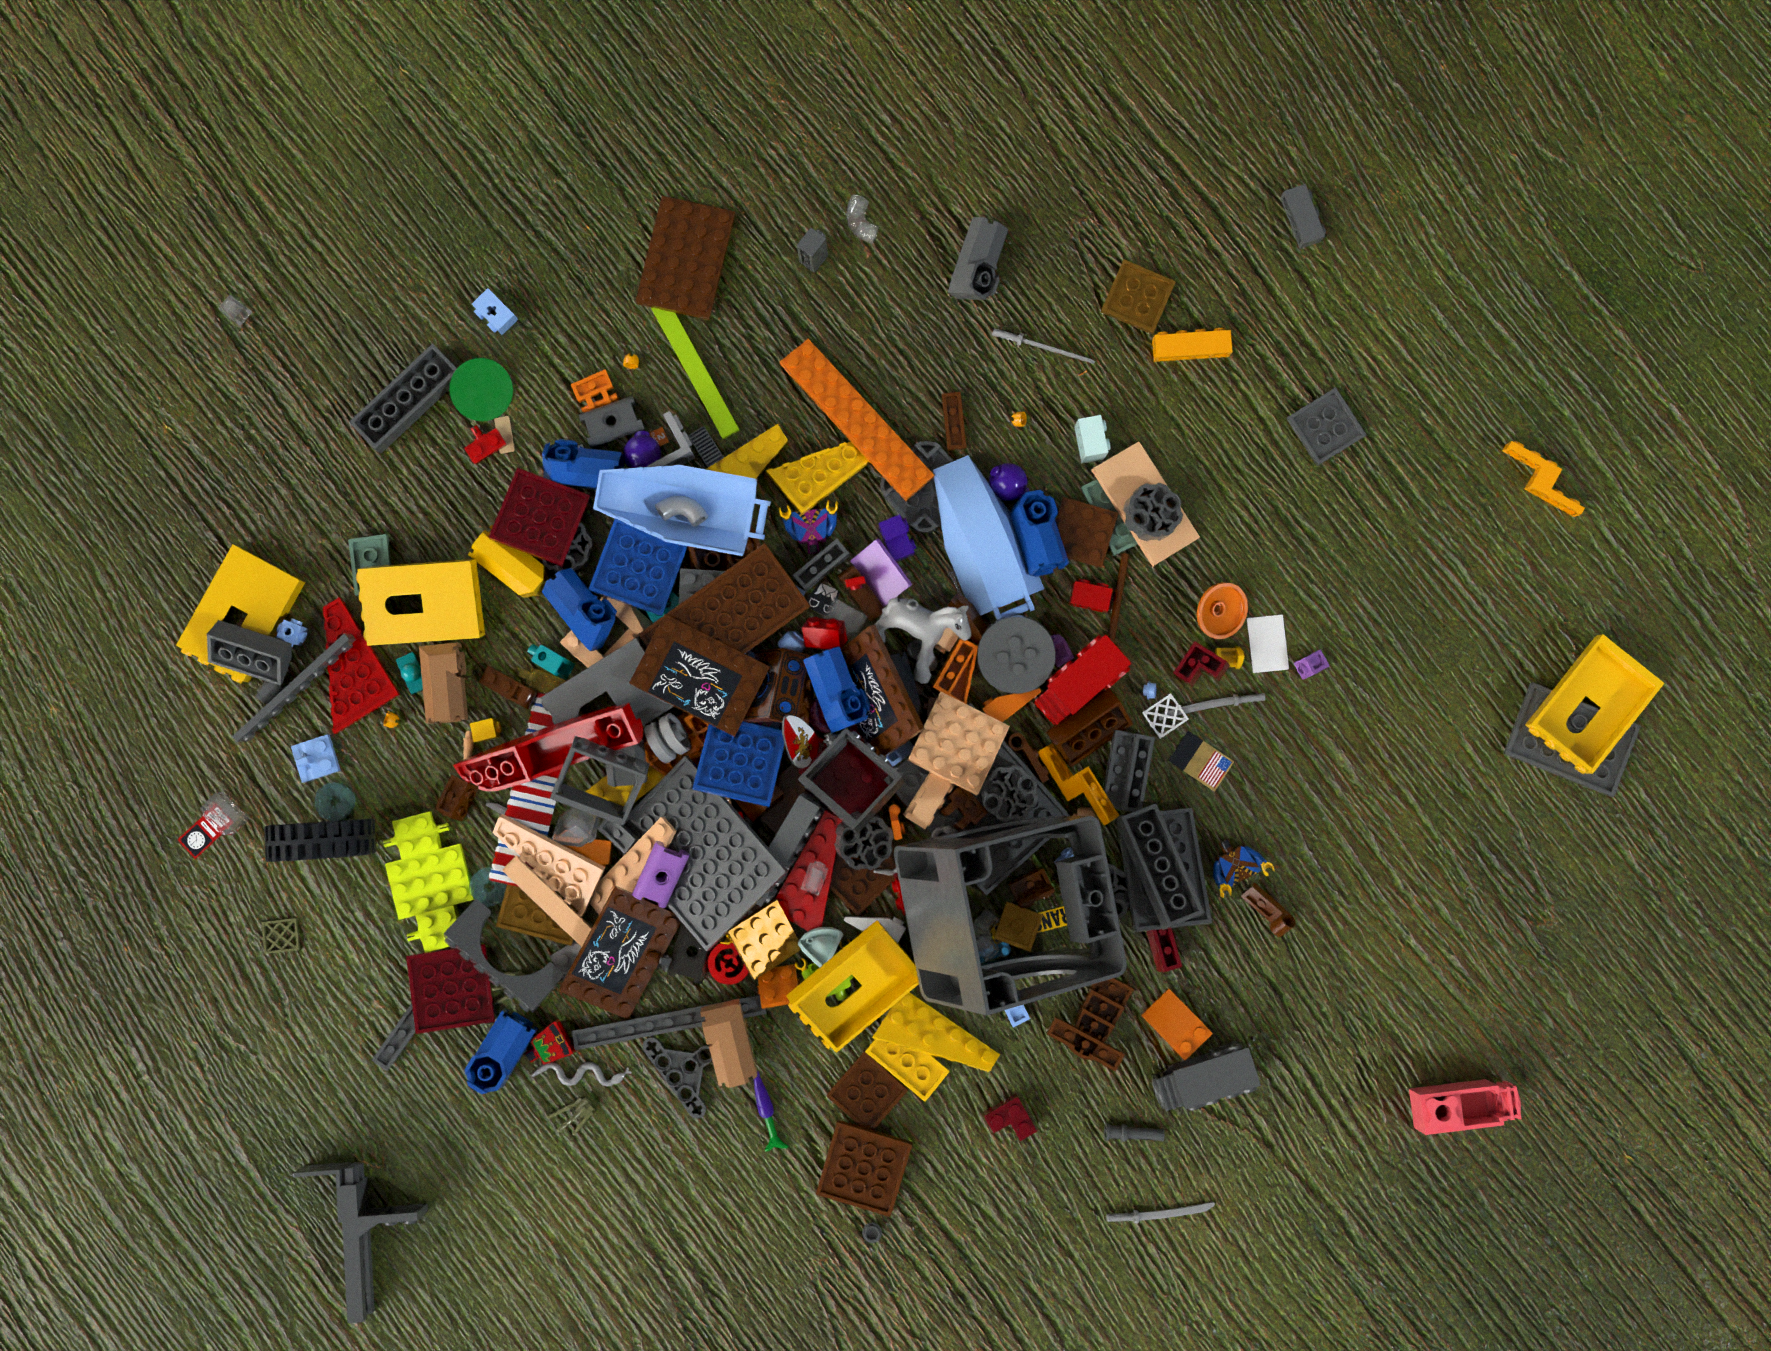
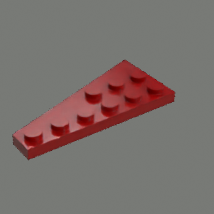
M829 810L824 812L775 898L787 919L806 931L822 927L834 863L836 861L837 852L834 843L837 835L835 831L839 823L843 821Z

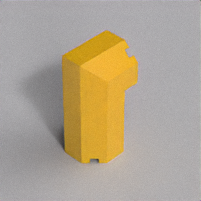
M484 530L472 544L473 553L469 551L468 555L476 559V562L518 595L524 598L541 596L544 585L549 579L548 568L530 554L490 540L489 535L491 531Z

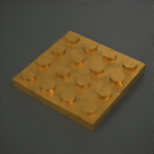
M507 884L496 927L572 946L574 939L520 887ZM555 891L563 900H565V898L558 891ZM570 904V906H571L576 912H578V910H577L572 904Z

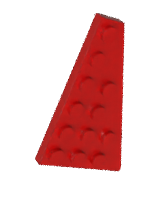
M340 597L323 607V616L325 618L324 630H326L327 641L326 650L344 633L352 634L356 640L352 643L351 649L347 652H342L334 664L327 666L330 679L329 695L332 705V731L334 734H338L400 695L371 645L367 646L363 632Z

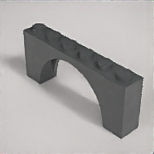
M476 898L444 932V937L446 938L444 942L451 948L456 947L461 951L459 955L466 961L469 959L475 963L474 968L481 974L484 972L488 974L490 982L495 986H502L505 989L504 993L510 999L516 998L520 1002L518 1005L525 1012L531 1011L533 1013L562 981L565 974L551 962L541 970L525 976L506 975L493 968L485 959L480 946L481 932L485 922L491 915V910Z

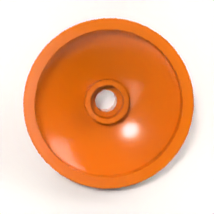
M1221 582L1211 586L1203 594L1197 607V622L1203 633L1214 639H1225L1234 635L1242 627L1247 616L1248 602L1245 593L1239 586L1229 582Z

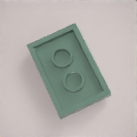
M387 534L348 539L354 592L357 597L360 592V587L356 580L357 569L392 565Z

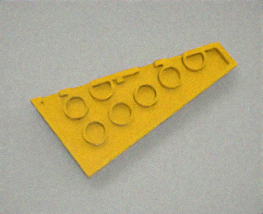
M776 424L705 470L757 479L771 460L785 446L788 439L779 425Z
M850 441L848 443H841L834 448H827L802 457L800 460L782 464V466L775 469H768L766 473L797 510L804 515L870 462Z
M910 992L890 1008L872 1038L877 1040H884L894 1045L908 1047V1049L942 1057L949 1061H956L987 1072L991 1071L1000 1056L999 1053Z

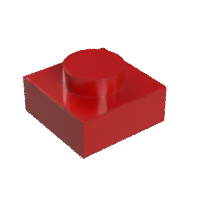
M864 576L845 580L846 588L850 587L851 591L862 589V585L866 584Z

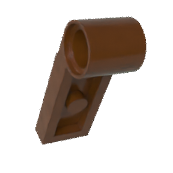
M852 564L837 576L846 587V579L861 577V574ZM867 583L862 585V589L851 591L850 587L846 588L870 622L883 613V605Z
M487 666L479 681L482 685L526 709L530 708L538 694L537 691L490 666Z
M1014 733L1006 739L1007 745L1014 752L1021 751L1033 774L1041 783L1049 780L1047 776L1049 772L1045 765L1040 764L1038 760L1040 756L1037 750L1029 746L1022 734ZM1013 737L1018 738L1020 741L1018 748L1011 744Z
M1255 882L1241 894V897L1271 922L1270 930L1275 936L1282 937L1295 927L1294 917Z

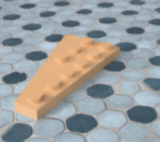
M501 814L493 833L509 849L513 848L520 855V859L524 863L527 862L534 868L533 871L554 891H558L565 898L564 901L569 905L572 904L578 910L577 913L583 917L605 867Z
M660 817L599 881L590 901V905L598 914L602 911L615 886L631 893L633 892L656 841L663 842L664 847L669 848L676 830L665 817Z

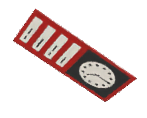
M216 803L178 841L196 859L235 821Z

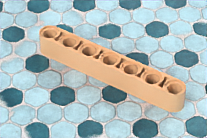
M515 856L502 869L503 872L582 947L592 926L518 856Z

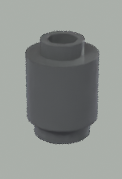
M264 681L257 689L255 696L267 705L284 689L283 684L280 686Z

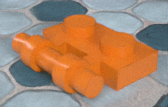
M606 369L571 384L577 401L581 403L586 400L588 404L581 408L583 413L619 400L616 393L609 395L607 392L614 387ZM602 394V399L593 402L592 397Z
M896 804L889 807V815L894 840H899L905 834L903 822L899 823L898 815L901 809Z

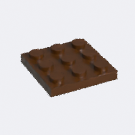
M1063 497L1056 524L1068 559L1102 568L1119 513Z
M864 1050L826 1096L859 1126L874 1130L906 1094L908 1088Z

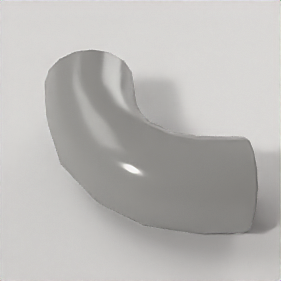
M671 496L655 504L658 514L664 521L675 515H683L695 527L708 518V514L703 507L694 499L686 496Z

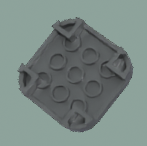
M920 441L911 449L932 473L934 469L953 462L936 442ZM882 476L880 483L881 494L890 506L900 514L902 519L906 518L908 525L912 529L920 533H931L941 526L934 478L905 501Z

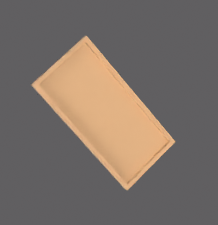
M1140 442L1133 444L1091 470L1124 523L1126 520L1123 510L1125 502L1136 489L1146 483L1150 485H1156L1157 483L1167 485ZM1166 501V504L1172 508L1171 503ZM1182 508L1183 517L1181 523L1174 529L1173 533L1160 541H1144L1139 539L1133 531H1130L1152 567L1200 538ZM1134 517V520L1140 524V520ZM1164 527V528H1159L1158 530H1159V531H1160V530H1165L1166 527Z

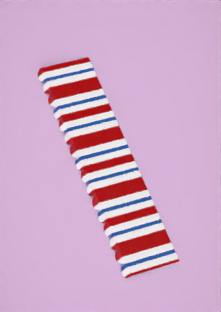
M538 693L534 699L531 717L528 720L529 728H527L525 735L555 725L552 721V715L543 708L541 703V697L545 694ZM561 769L533 779L530 782L513 786L510 791L511 798L508 800L507 810L504 815L547 837L556 803L555 800L550 799ZM498 838L499 845L495 850L496 857L492 862L493 869L489 873V880L519 887L502 869L515 856L520 858V855L513 848L509 849ZM525 862L532 870L534 869L527 862Z

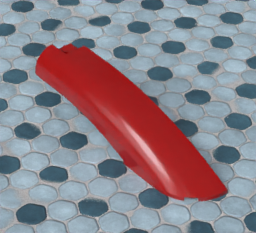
M629 703L619 706L613 705L516 738L453 764L463 780L478 786V789L483 791H499L530 782L533 779L561 769L575 736L585 738L616 751L638 744L643 737V726L641 719L635 718ZM575 752L570 765L590 759V757Z

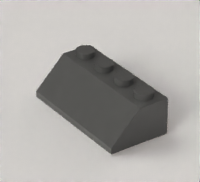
M218 620L207 633L208 662L281 686L292 658V643Z

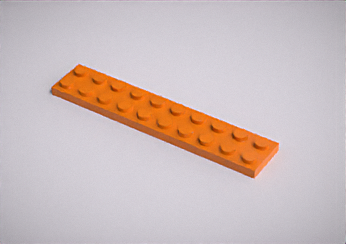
M809 339L780 361V365L905 501L934 478L935 475Z

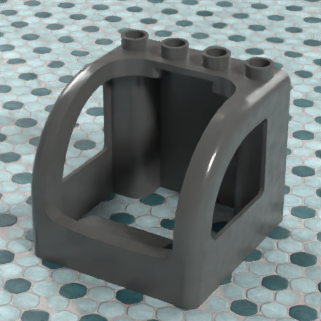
M1046 816L970 828L895 847V863L919 987L926 1001L982 1015H990L1119 977L1125 972L1127 962L1100 823L1095 817ZM1068 838L1074 856L1056 861L1055 863L1070 941L1090 943V949H1059L1033 952L980 963L966 886L985 881L990 876L992 861L989 845L1028 839ZM1049 974H1072L1016 991L1014 981L1016 979Z

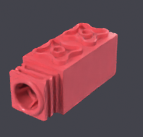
M1482 1079L1409 1089L1414 1128L1425 1135L1502 1126L1504 1121H1508V1119H1521V1101L1517 1086L1506 1080L1502 1082L1497 1081L1495 1084Z

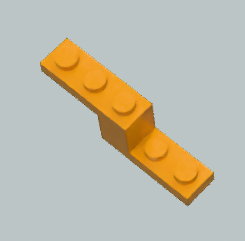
M1511 441L1504 446L1503 452L1535 469L1525 487L1526 491L1573 517L1583 513L1585 508L1580 505L1579 501L1572 498L1568 499L1563 496L1564 494L1561 491L1552 489L1562 471L1557 463L1543 459L1538 452L1527 450L1522 443L1517 441Z
M1053 743L1038 751L1042 762L1047 767L1067 801L1084 793L1104 826L1119 816L1089 766L1073 775Z

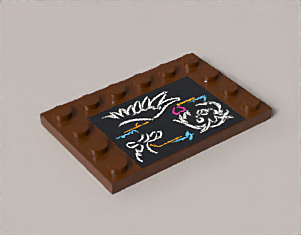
M664 614L629 684L735 737L770 667Z
M870 625L844 646L841 651L853 683L857 685L855 687L866 692L871 705L870 710L866 713V716L868 715L867 720L855 725L864 744L868 742L875 748L874 752L878 756L882 754L887 757L925 728L876 625Z
M615 886L561 984L560 992L629 1019L681 921L672 910L661 908L658 904L645 898L639 900L631 892Z

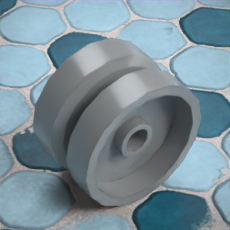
M671 713L662 716L659 719V723L652 722L644 729L647 742L652 751L664 763H669L676 759L677 754L683 755L691 750V741L685 728Z

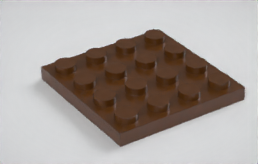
M837 1120L815 1195L891 1217L913 1142Z

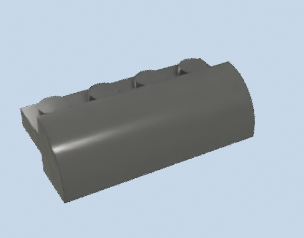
M1114 730L1103 790L1115 809L1129 812L1142 809L1155 737Z

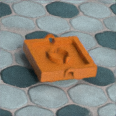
M795 964L774 967L758 978L759 986H757L758 994H760L762 1009L788 1005L790 1003L786 995L800 984V980L797 979Z

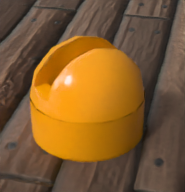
M630 353L627 354L624 358L623 366L629 369H637L639 365L638 356L636 354H633V356Z
M1024 411L1015 412L1011 416L1014 418V421H1011L1014 426L1024 427L1026 425L1027 417Z
M388 711L384 718L383 726L389 728L396 727L398 723H395V721H399L398 715Z

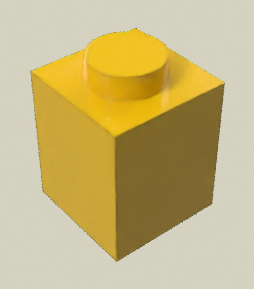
M495 718L470 723L474 742L479 743L500 738L502 728L500 722Z

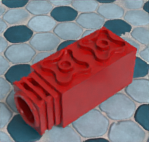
M1099 634L1076 654L1078 658L1074 662L1069 660L1047 680L1049 684L1046 687L1048 689L1035 699V705L1053 725H1058L1069 714L1074 715L1103 688L1108 690L1130 670L1129 665L1132 663L1106 634L1104 636Z

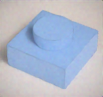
M1024 1005L1005 1010L1012 1027L1030 1019Z

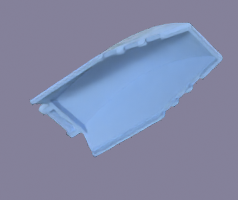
M969 456L934 469V482L944 548L965 598L974 605L980 616L993 611L996 620L1005 616L1018 615L1028 610L1030 612L1035 610L1029 595L1043 590L1044 587L1039 576L1029 575L1009 509L997 497L986 478ZM1024 598L1025 604L1000 614L998 608Z
M684 465L600 470L593 509L665 542L743 556L749 537L764 540L765 535H763L766 514L771 501L756 499L757 479ZM671 496H686L698 502L708 514V518L695 527L683 515H675L664 521L658 514L655 504ZM755 504H760L756 532L752 533L750 528Z

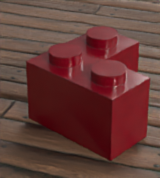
M1194 641L1173 674L1193 687L1203 672L1220 681L1230 665L1226 660Z
M1017 1093L983 1112L984 1118L993 1134L1010 1124L1020 1141L1037 1132Z

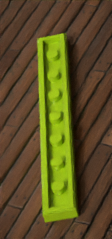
M651 308L722 439L740 431L676 313Z

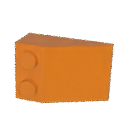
M1169 988L1141 1014L1183 1060L1190 1057L1213 1034Z

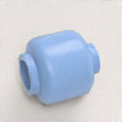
M796 630L794 632L787 631L778 641L779 648H786L800 653L806 648L803 635Z

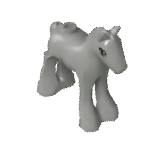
M892 598L889 600L888 605L882 609L883 614L880 619L874 624L884 644L886 642L884 631L893 627L906 630L913 637L922 641L913 672L914 679L921 684L928 683L931 678L930 672L936 670L938 660L933 653V648L941 639L946 628H950L964 641L971 637V629L966 615L969 606H962L958 609L956 607H946L932 612L919 605L914 599Z

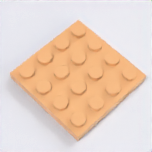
M940 692L924 724L925 729L920 732L907 761L978 795L1010 726Z

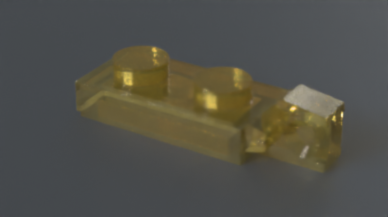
M532 668L531 672L521 669L518 675L528 679L527 685L545 693H549L567 681Z

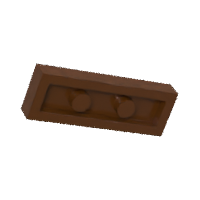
M961 392L942 393L947 451L966 449Z

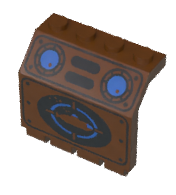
M786 648L749 651L748 656L770 668L743 721L748 723L769 721L782 723L785 715H793L808 724L814 688L803 660L811 656Z

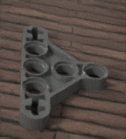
M654 1036L647 1038L643 1043V1050L690 1116L695 1119L703 1117L707 1106L700 1097L703 1069L712 1061V1057L710 1059H703L701 1051L709 1049V1045H703L696 1051L690 1052L665 1048L662 1042ZM648 1041H650L651 1043L656 1042L657 1045L655 1046V1049L657 1050V1052L660 1049L663 1052L659 1053L654 1058L653 1055L656 1052L653 1049L649 1050L647 1048L649 1046ZM659 1057H667L669 1064L666 1067L660 1066L658 1063ZM689 1060L694 1061L696 1064V1068L693 1071H688L685 1067V1063ZM672 1072H677L680 1075L679 1082L674 1083L670 1080L669 1076ZM683 1088L691 1090L692 1095L690 1098H683L681 1096ZM694 1097L697 1098V1099L694 1101V1103L696 1104V1106H700V1105L702 1106V1109L700 1110L701 1113H699V1112H695V1113H694V1112H693V1110H694V1108H695L694 1105H693L692 1103H691L690 1105L687 1104V1103L690 1102Z

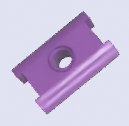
M656 841L632 895L639 900L645 897L656 901L659 907L666 908L690 854L682 849L679 852L664 847L663 842ZM659 872H665L663 877L656 876Z

